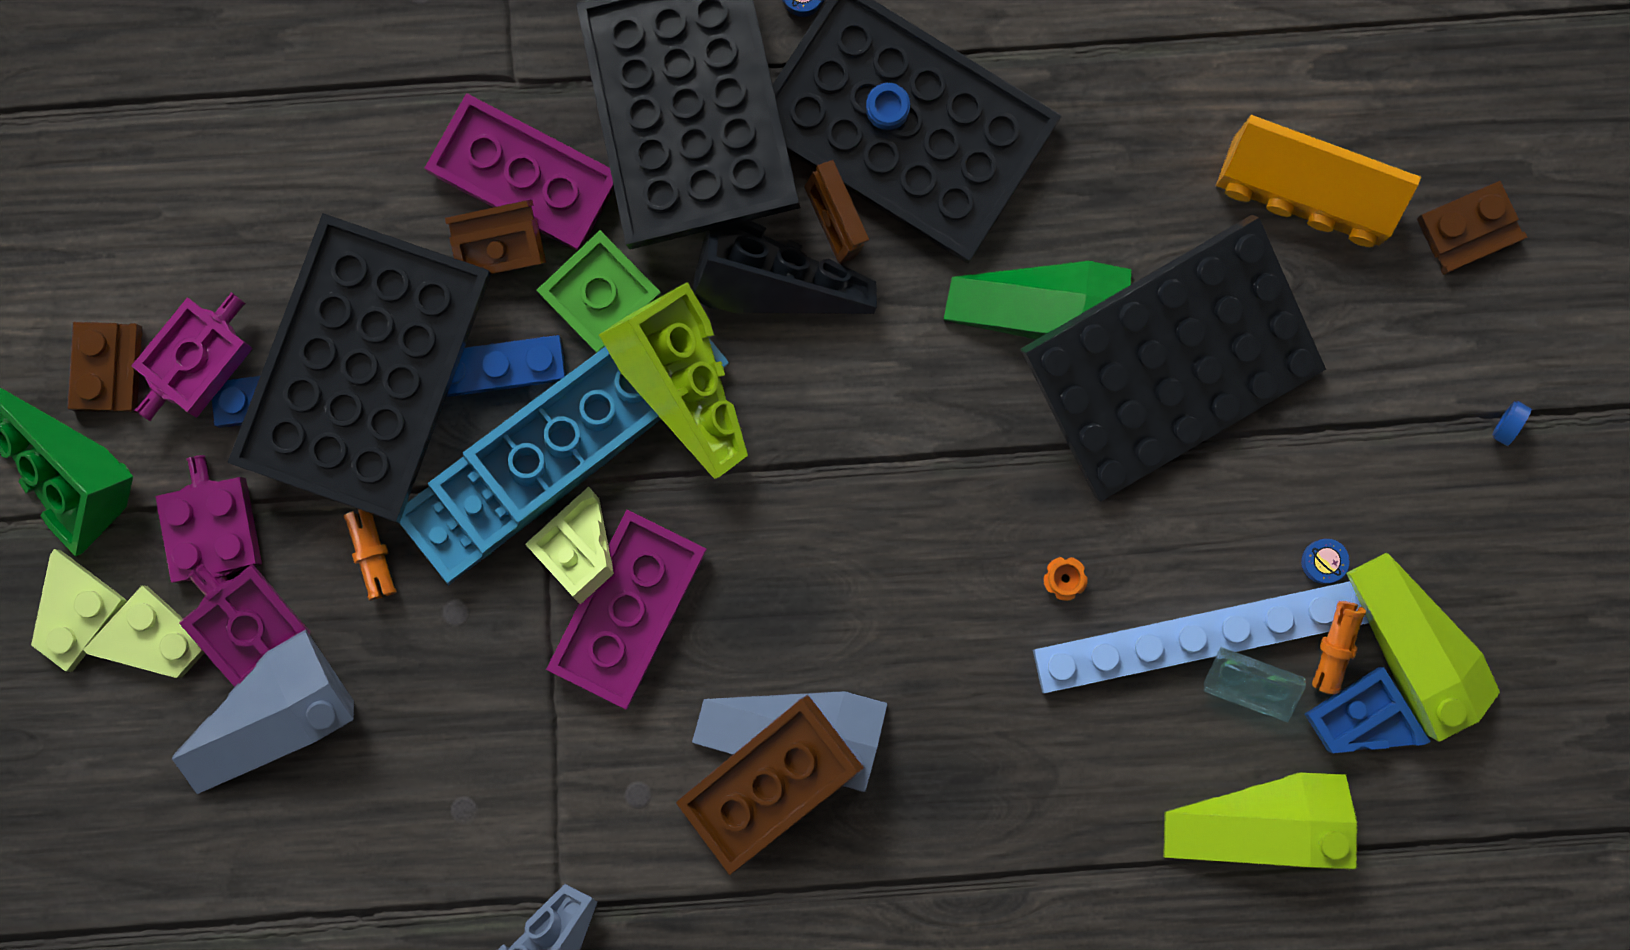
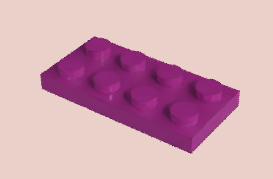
M467 93L424 168L427 173L492 207L533 200L534 206H532L534 218L538 222L539 231L576 251L585 244L614 191L609 167Z
M626 510L609 544L614 574L578 605L546 670L627 710L707 549Z

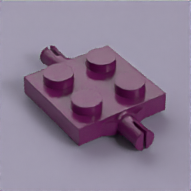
M230 292V295L214 313L211 310L201 308L188 297L132 364V367L146 378L149 387L152 389L138 408L135 409L140 415L151 421L166 401L178 404L196 418L200 415L253 349L236 335L233 327L229 324L241 308L246 305L245 302Z
M206 455L187 458L192 484L185 486L180 491L155 496L171 583L190 581L191 579L187 575L194 569L196 571V568L203 563L204 567L221 584L228 581V577L240 569L248 568L251 564L254 566L262 564L247 480L243 477H236L219 482L211 481L208 474Z
M203 563L196 568V571L194 569L187 575L205 596L200 605L184 617L179 624L234 687L247 677L267 651L305 629L309 634L311 632L253 564L234 579L222 582L221 584L204 567Z

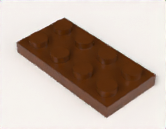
M806 695L681 797L676 804L728 874L731 875L862 771L864 767L811 697Z

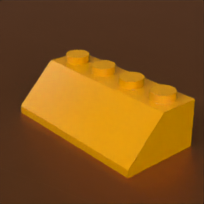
M1250 115L1231 142L1216 186L1225 189V194L1235 200L1248 202L1252 199L1267 205L1266 209L1276 215L1290 217L1293 214L1307 219V224L1314 229L1324 232H1332L1334 229L1348 234L1349 240L1355 244L1374 247V245L1380 246L1392 236L1419 185L1421 177Z

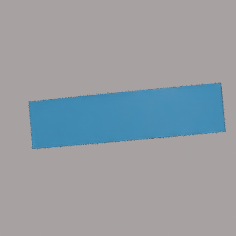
M710 340L715 361H721L724 369L729 362ZM604 347L464 451L461 459L428 482V488L407 502L400 525L444 581L450 585L660 421L661 418L621 374L607 348Z

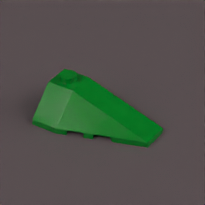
M1082 261L955 276L951 279L943 321L1038 339L1130 286L1132 269L1093 261Z
M0 387V455L4 458L12 457L17 464V469L22 477L18 482L25 493L32 491L36 493L46 509L40 516L47 527L74 556L82 554L127 507L133 475L128 467L119 462L105 447Z

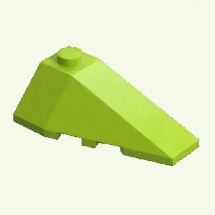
M688 282L631 313L598 334L621 374L714 479L722 476L748 456L734 405L726 400L720 377L725 376L722 362L715 361L709 337L714 336L710 320Z
M1385 553L1347 572L1346 574L1361 606L1366 610L1367 620L1400 692L1426 735L1440 742L1479 722L1500 693L1483 653L1389 554Z
M1299 772L1275 781L1254 785L1244 790L1164 812L1163 857L1356 869L1357 821L1345 774Z

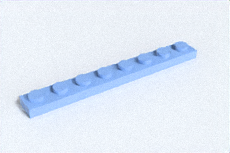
M1349 581L1034 649L1033 654L1042 693H1048L1326 633L1331 628L1337 602L1348 601L1358 604V608L1362 606ZM1366 615L1363 617L1361 625L1369 623Z

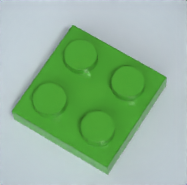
M601 230L537 289L541 297L596 353L605 347L598 334L662 296L661 292Z

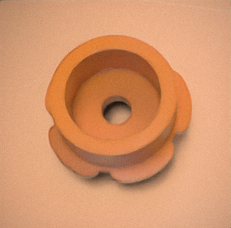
M1059 557L1048 564V573L1043 578L1044 586L1048 592L1054 593L1057 599L1063 601L1072 600L1077 593L1081 594L1085 590L1088 578L1084 573V566L1079 560L1072 557L1064 560V558ZM1063 574L1069 576V582L1064 583L1061 580Z

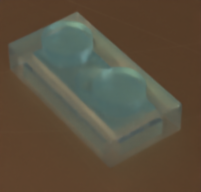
M1220 647L1204 681L1203 691L1289 722L1306 688V678Z

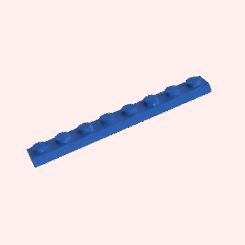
M560 335L464 348L447 397L560 381L566 376ZM260 376L226 381L212 399L214 425L216 427L224 428L242 425Z

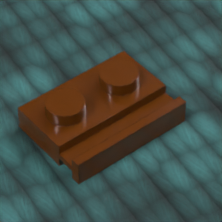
M830 160L817 165V171L812 173L804 188L839 264L855 259L865 246L864 243L869 241V238L834 160Z
M1501 181L1426 212L1417 218L1434 257L1439 259L1443 275L1527 238L1525 231H1521L1517 222L1519 218Z
M533 200L446 217L445 222L449 224L451 233L449 239L454 258L487 269L492 274L546 263L538 222L533 214Z
M73 322L68 393L69 410L137 413L135 409L138 406L139 372L132 367V364L141 355L142 326L137 323Z

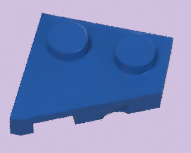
M1384 667L1376 668L1341 690L1339 694L1333 695L1304 714L1326 750L1330 753L1352 752L1364 749H1385L1407 745L1418 746L1426 745L1430 742Z

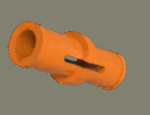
M358 510L363 525L362 528L358 515L354 511L345 514L344 519L347 522L356 551L352 554L354 563H359L369 601L382 598L378 580L383 595L390 596L397 593L385 559V555L388 554L387 546L385 544L381 545L372 513Z
M1348 601L1337 602L1328 636H1324L1320 644V649L1323 652L1312 681V686L1314 688H1319L1320 686L1319 691L1327 694L1340 693L1350 658L1354 659L1358 648L1355 642L1366 613L1363 607L1358 608V604Z

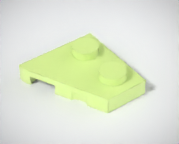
M589 486L525 544L579 604L586 600L614 574L600 500Z
M54 549L49 558L31 645L64 671L73 672L87 654L83 649L123 607L127 600L63 551Z
M143 585L83 649L92 656L174 678H182L204 654V651L179 624L183 618L148 586Z

